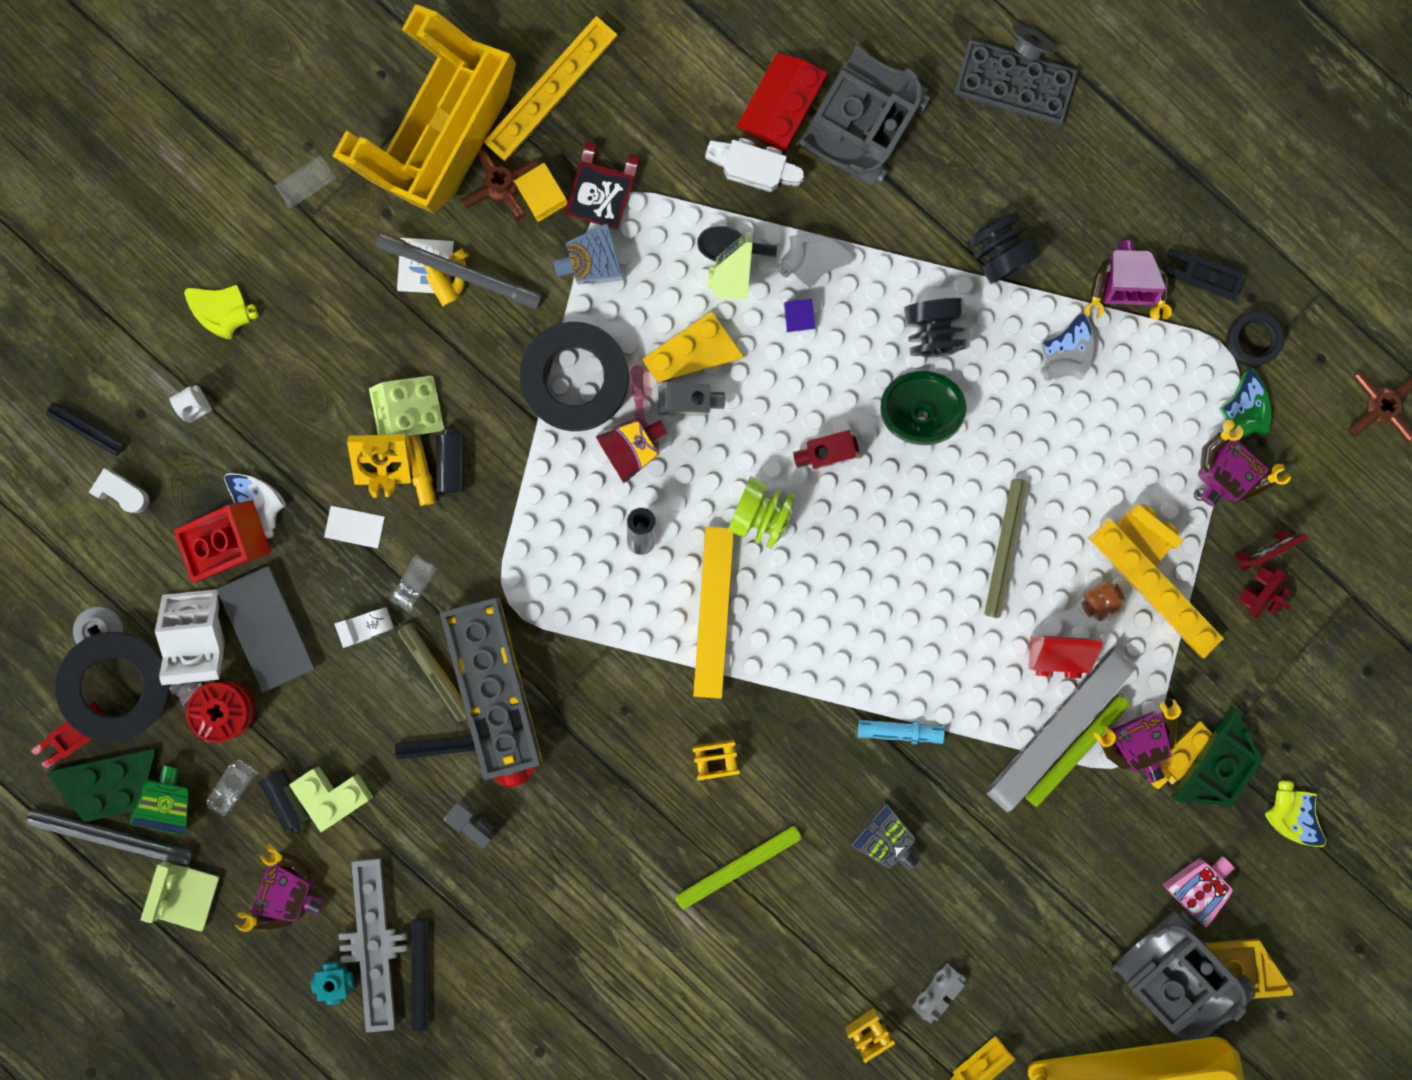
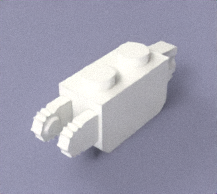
M747 139L732 140L731 144L710 141L706 151L705 159L723 167L727 179L768 192L776 190L779 183L788 186L792 185V187L799 186L804 178L803 170L799 166L796 167L786 163L787 156L782 155L781 150L773 147H766L764 150L755 147V143Z

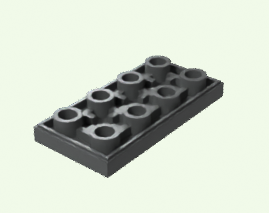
M969 39L953 95L1061 126L1078 70L1040 59L1032 60L1022 54Z
M270 566L216 589L262 693L316 669Z

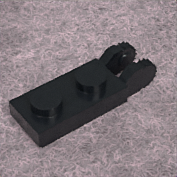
M1173 249L1168 250L1167 257L1171 260L1187 264L1184 272L1171 266H1162L1169 277L1181 280V283L1232 302L1236 300L1245 276L1244 273L1194 254L1188 255Z

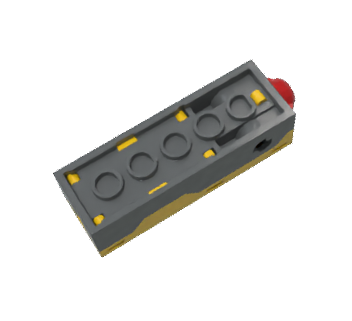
M493 598L441 612L440 616L483 779L492 778L508 788L524 784L528 781L536 766H539L543 760L500 598Z

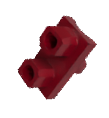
M1262 566L1254 577L1256 581L1265 586L1261 594L1259 595L1247 587L1239 597V601L1249 609L1250 615L1255 619L1259 618L1270 601L1272 604L1267 611L1273 615L1279 608L1288 611L1291 607L1285 600L1290 594L1288 589L1283 587L1280 593L1276 594L1287 579L1285 577L1286 573L1281 569L1274 571L1271 568Z

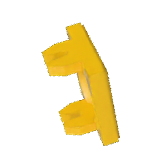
M406 434L348 436L347 444L355 485H368L372 497L377 498L380 488H384L385 497H390L395 491L396 484L411 483L412 474ZM378 453L379 460H384L386 456L388 460L378 462L373 459V455ZM391 462H401V466L395 472H387V466ZM360 463H371L377 467L378 473L366 471Z

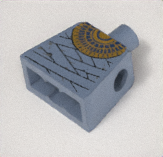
M608 224L568 241L566 247L569 256L553 260L557 277L574 273L577 285L623 280Z

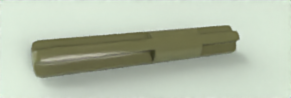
M411 623L405 624L398 630L399 636L458 722L463 721L467 718L462 697Z

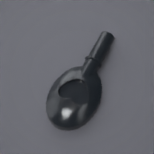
M717 225L708 227L698 236V249L706 258L716 262V257L739 239L742 234L728 226ZM752 241L751 255L776 257L777 246L754 243Z

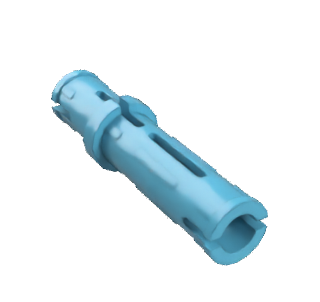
M859 719L858 738L911 741V744H917L918 742L943 744L944 726L922 725L916 721H913L912 724Z

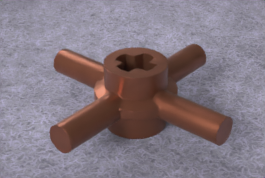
M480 149L476 157L487 173L483 182L484 187L461 199L464 208L468 209L490 197L496 202H505L516 221L522 220L526 214L514 196L517 190L514 180L538 167L537 161L533 160L511 172L505 167H496L486 150Z
M1362 370L1357 372L1353 378L1369 396L1367 401L1368 413L1348 428L1349 433L1353 437H1357L1375 421L1379 423L1390 422L1406 442L1412 440V430L1400 416L1402 410L1401 399L1412 391V376L1394 391L1389 389L1378 390ZM1383 401H1386L1388 404V406L1385 407L1387 409L1386 411H1382L1381 406L1384 405L1382 403Z

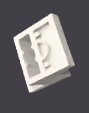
M217 590L162 595L155 634L163 656L159 674L162 685L219 679L225 639L218 618L221 598Z

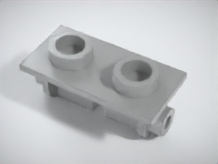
M946 963L936 973L934 980L926 990L918 996L912 1008L929 1023L932 1024L934 1020L938 1021L949 1006L943 998L947 996L954 1000L966 986L964 982L967 979Z

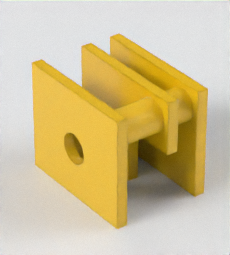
M545 163L514 180L519 192L538 222L567 205L564 194Z
M735 740L693 746V752L696 753L694 762L697 763L699 773L697 774V781L740 774L739 767L737 768L735 757L737 753L734 752ZM723 748L724 750L723 754L713 753L706 755V750ZM725 758V770L709 772L707 761Z
M875 1008L845 1026L848 1038L853 1037L857 1050L861 1049L860 1053L864 1063L895 1044L884 1023L880 1024L878 1021L879 1017ZM870 1026L872 1031L864 1035L862 1030Z

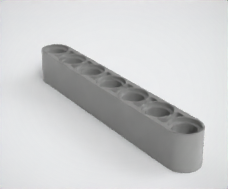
M1116 646L1111 648L1095 665L1090 674L1088 673L987 789L986 794L1007 813L1010 812L1130 677L1137 665Z

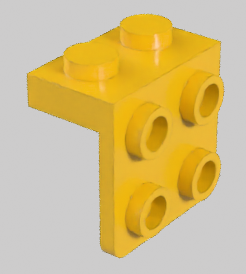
M1139 504L1131 505L1116 525L1157 567L1170 549H1177L1182 543L1183 539L1178 536L1180 531L1166 521L1163 524L1156 519L1157 513L1146 504L1142 506Z

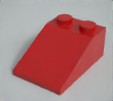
M253 500L228 505L173 530L191 583L201 581L271 554Z
M1030 635L1028 669L1036 670V676L1053 677V671L1064 672V677L1082 678V673L1090 674L1102 648L1103 641L1087 638Z

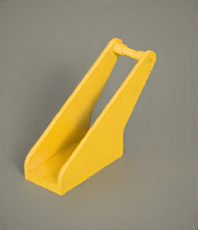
M1220 1037L1032 1062L1028 1066V1076L1031 1080H1244L1239 1053L1229 1042Z

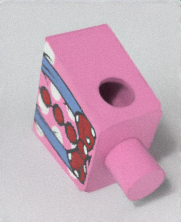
M1223 856L1212 867L1205 861L1198 859L1162 885L1200 924L1207 928L1233 892V889L1224 879L1235 868Z

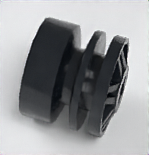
M1018 212L999 217L979 229L974 237L966 243L969 249L982 244L983 248L973 255L975 259L987 255L990 257L991 260L981 268L990 285L1016 272L1043 254L1034 238L1020 242L1018 237L1027 229V226L1023 224L1015 229L1012 228V225L1021 219Z
M963 298L929 300L904 307L906 326L920 328V332L908 337V342H922V345L909 349L910 356L926 358L953 355L960 350L970 347L968 339H956L958 336L967 334L968 329L954 327V322L966 318Z

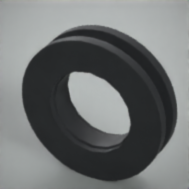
M564 322L547 328L530 343L524 353L520 366V385L527 404L545 423L565 431H586L604 424L619 410L627 394L629 371L620 346L607 332L597 326L584 322ZM581 348L591 352L600 361L604 370V382L600 392L591 401L582 405H566L557 401L550 394L546 385V371L550 361L558 353L567 349Z
M104 632L85 638L67 653L57 673L55 695L63 717L76 731L98 741L117 742L141 734L157 720L166 703L168 685H162L159 678L162 660L150 645L130 634ZM118 657L129 661L137 668L142 678V693L138 702L129 711L120 715H104L94 711L86 703L82 695L81 682L86 670L93 663L104 658Z

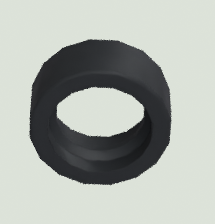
M1257 311L1247 313L1232 323L1228 329L1226 343L1228 351L1237 362L1245 366L1255 367L1267 364L1275 359L1283 349L1285 338L1283 328L1276 318L1268 313ZM1247 324H1262L1271 333V345L1264 354L1253 356L1242 350L1239 344V334Z

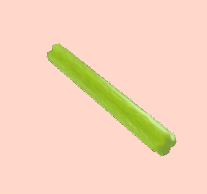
M1117 695L1026 794V799L1032 805L1039 806L1096 744L1097 740L1093 735L1095 732L1100 737L1106 733L1104 726L1110 728L1130 706L1128 700L1121 695Z
M795 826L790 827L676 896L679 906L682 909L688 908L802 839L800 832Z

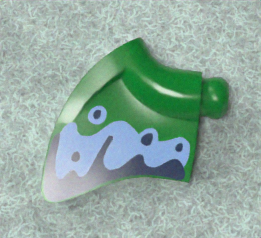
M1246 369L1232 398L1219 408L1225 420H1233L1235 424L1230 431L1235 430L1237 426L1241 425L1243 435L1237 440L1238 442L1245 440L1253 433L1266 435L1271 425V406L1266 388L1254 369Z

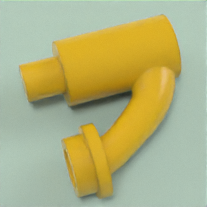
M461 249L448 258L466 266L465 259L469 255ZM423 265L429 274L425 278L443 307L460 297L459 295L465 286L464 280L455 277L454 282L451 283L446 273Z

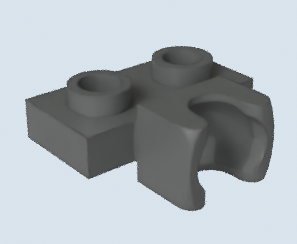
M459 800L443 820L457 832L462 831L484 849L496 835L492 830L494 825L482 816L478 819L474 816L476 812Z

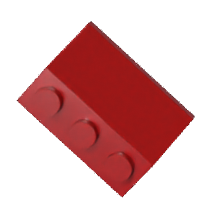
M776 53L736 128L786 154L823 87L827 73L803 59Z

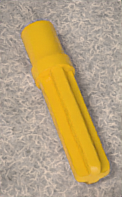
M420 435L408 436L406 441L413 475L412 481L416 487L420 506L434 504L437 500L432 484L433 479L429 473Z

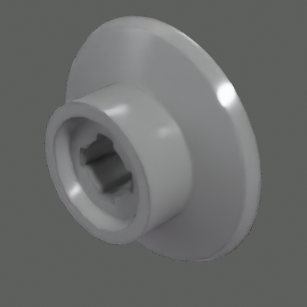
M93 606L85 609L78 615L73 626V637L76 644L94 635L91 629L95 626H98L101 633H123V624L120 617L113 610L104 606Z

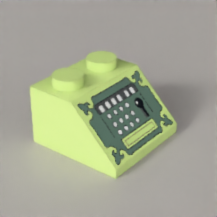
M753 232L743 234L716 257L715 265H710L708 288H713V297L747 300Z

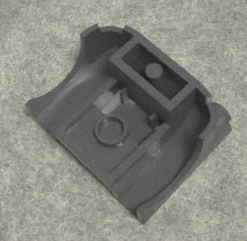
M856 45L847 64L841 70L814 116L803 139L800 140L798 147L870 186H873L875 182L880 185L888 172V169L884 168L885 162L891 155L917 109L920 111L924 110L931 98L927 95L929 89L919 82V77L907 68L901 71L879 62Z
M1174 910L1111 964L1112 970L1114 972L1117 971L1127 981L1132 991L1182 1041L1207 1038L1224 1023L1230 1020L1238 1021L1246 1012V1005L1255 996L1252 990L1256 987L1246 975L1243 974L1241 977L1237 974L1234 975L1194 933L1192 926L1195 922L1185 911L1179 914Z

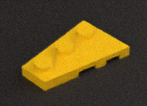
M711 311L644 357L642 361L659 384L728 362L741 360L744 357Z

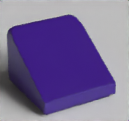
M812 299L784 302L787 333L815 329Z

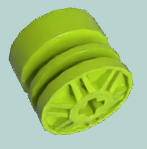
M750 476L727 531L745 538L751 528L757 529L755 543L759 544L763 534L767 533L770 536L766 547L773 549L787 528L793 513L795 494L788 492L784 503L778 502L782 489L777 488L771 498L766 497L768 483Z

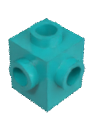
M339 961L326 962L314 973V976L311 977V989L313 994H317V1002L326 1001L327 1005L342 1003L343 999L347 998L352 992L351 989H354L353 973L349 972V964L339 965ZM328 981H332L335 988L328 989Z

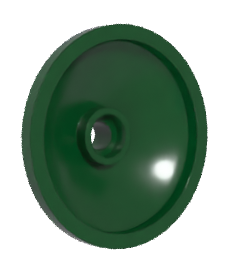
M914 371L899 376L886 387L880 404L881 417L887 429L897 438L915 445H934L954 436L965 421L967 409L964 394L958 385L948 377L931 371Z

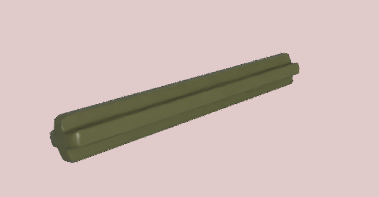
M1011 480L984 614L988 617L1000 618L1002 614L1028 482L1025 480Z

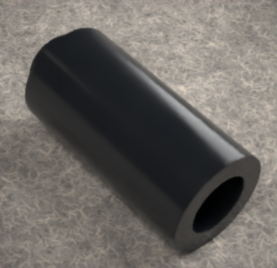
M445 429L442 430V435H436V492H465V436L459 435V430Z
M636 508L627 517V545L635 554H647L655 546L656 518L649 509Z
M284 768L258 781L284 832L290 830L291 834H294L307 827L305 821L310 818L289 786L291 781Z

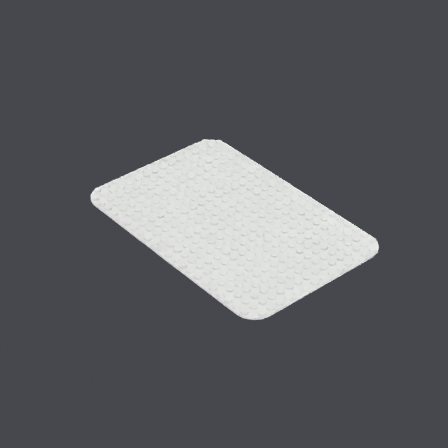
M630 192L618 231L609 228L623 280L577 285L574 276L563 323L584 322L597 326L607 332L618 343L628 366V390L624 402L616 414L604 424L590 430L578 432L565 431L552 427L538 417L502 559L501 584L508 604L523 620L544 630L695 668L705 526L729 528L748 480L752 476L768 483L766 497L771 498L777 488L782 489L778 502L784 503L788 492L795 494L793 513L783 536L777 541L773 549L766 547L770 536L767 533L763 534L759 544L755 543L757 533L755 528H751L745 538L733 533L723 675L912 723L916 721L922 725L944 726V731L1022 750L1088 675V673H1082V678L1064 677V672L1053 671V677L1036 676V670L1028 669L1030 635L1087 638L1103 641L1093 668L1114 646L1133 661L1137 667L1058 759L1117 695H1121L1128 700L1130 706L1110 729L1154 710L1162 714L1159 705L1161 702L1165 703L1181 636L1087 538L1107 518L1117 524L1131 505L1139 504L1142 506L1146 504L1157 513L1156 519L1163 524L1167 521L1180 531L1178 536L1183 539L1182 543L1177 549H1170L1157 565V568L1190 602L1213 510L1212 506L1204 501H1197L1193 496L1196 489H1206L1208 487L1198 477V471L1201 468L1202 447L1218 432L1224 431L1223 424L1226 420L1219 408L1232 398L1241 380L1234 357L1218 339L1199 330L1104 307L1103 315L1096 318L1097 308L1091 306L1090 314L1087 317L1094 337V353L1085 376L1082 380L1073 376H1065L1056 380L1053 378L1050 381H1045L1040 370L1042 367L1048 366V363L1044 356L1041 342L1062 333L1078 314L1084 313V308L1089 304L1088 302L1004 281H998L990 285L985 276L834 238L830 239L849 251L854 260L850 264L826 272L810 288L793 273L787 278L782 277L776 270V267L782 263L781 259L790 250L789 236L814 233L656 193ZM590 223L586 233L601 225ZM717 225L728 226L739 231L742 235L746 232H753L752 241L754 243L777 246L776 257L751 255L747 300L713 297V288H708L710 265H715L716 262L702 255L697 245L698 236L704 229ZM963 298L966 318L954 322V327L968 329L967 334L958 336L956 339H968L970 347L960 350L953 355L926 358L910 356L909 349L922 345V342H908V337L920 332V328L906 326L904 307L929 300ZM812 299L815 329L787 333L784 302ZM712 311L744 359L694 372L666 382L710 384L711 392H725V408L710 409V413L704 416L658 415V386L665 382L658 384L642 359ZM581 348L567 349L554 357L547 387L550 394L557 401L566 405H582L591 401L600 392L604 382V370L600 361L591 352ZM914 371L936 372L951 379L961 389L966 400V417L960 430L948 440L934 445H915L894 436L885 426L880 413L882 395L886 387L893 380L903 374ZM692 395V402L698 404L697 397ZM638 417L642 419L646 427L661 420L668 431V435L655 442L660 450L659 455L623 484L597 441V433ZM849 429L855 431L861 459L818 470L813 469L812 465L796 467L793 452L807 448L806 441ZM827 447L820 449L819 454L821 458L828 456ZM1012 479H1021L1027 481L1028 486L1002 614L1000 618L988 617L984 614L1010 484ZM1202 490L1197 492L1199 499H1201L1200 496L1203 494ZM636 508H647L653 512L656 518L655 546L652 551L644 555L633 553L627 545V517ZM1104 580L1111 582L1113 586L1118 584L1125 596V600L1121 601L1123 605L1122 611L1110 615L1104 621H1097L1093 616L1089 618L1081 604V601H1085L1084 591L1088 588L1096 587ZM1098 741L1077 763L1089 768L1113 769L1119 767L1106 758Z

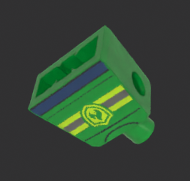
M163 765L160 780L146 779L130 816V825L185 835L188 787L177 784L180 768Z

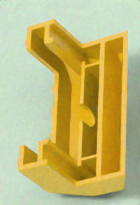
M415 4L402 30L437 56L433 67L386 152L367 139L357 138L346 131L333 157L370 182L434 214L455 196L507 101L516 63L511 54L473 41L438 12Z

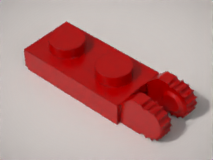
M95 701L89 704L94 711L104 714ZM66 721L48 734L47 738L31 749V751L36 755L44 751L51 743L58 752L49 756L42 763L44 768L47 769L62 757L66 758L91 738L76 731Z

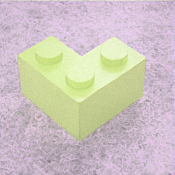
M319 766L289 785L320 832L326 830L373 798V795L359 774L334 789Z

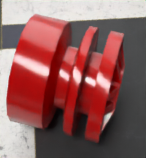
M223 680L201 686L192 694L187 703L186 718L190 729L197 737L207 742L220 743L239 737L250 729L255 720L256 704L253 695L245 686L235 681ZM220 706L219 710L224 714L217 718V713L213 712V709Z

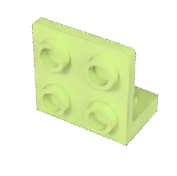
M433 376L382 382L369 388L378 435L406 434V437L444 430Z
M169 861L158 864L141 920L153 923L161 919L190 929L203 931L219 877Z

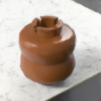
M1104 580L1096 587H1091L1084 591L1085 601H1081V604L1089 618L1093 616L1097 621H1104L1110 615L1122 611L1123 605L1121 601L1125 600V596L1118 584L1113 586L1111 582Z

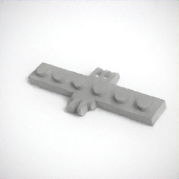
M382 859L353 860L351 864L357 931L338 934L339 940L350 939L351 942L339 945L340 951H351L352 954L340 956L341 963L360 961L366 1032L395 1030L390 959L397 958V952L408 951V944L396 945V941L407 939V933H395V928L387 929Z

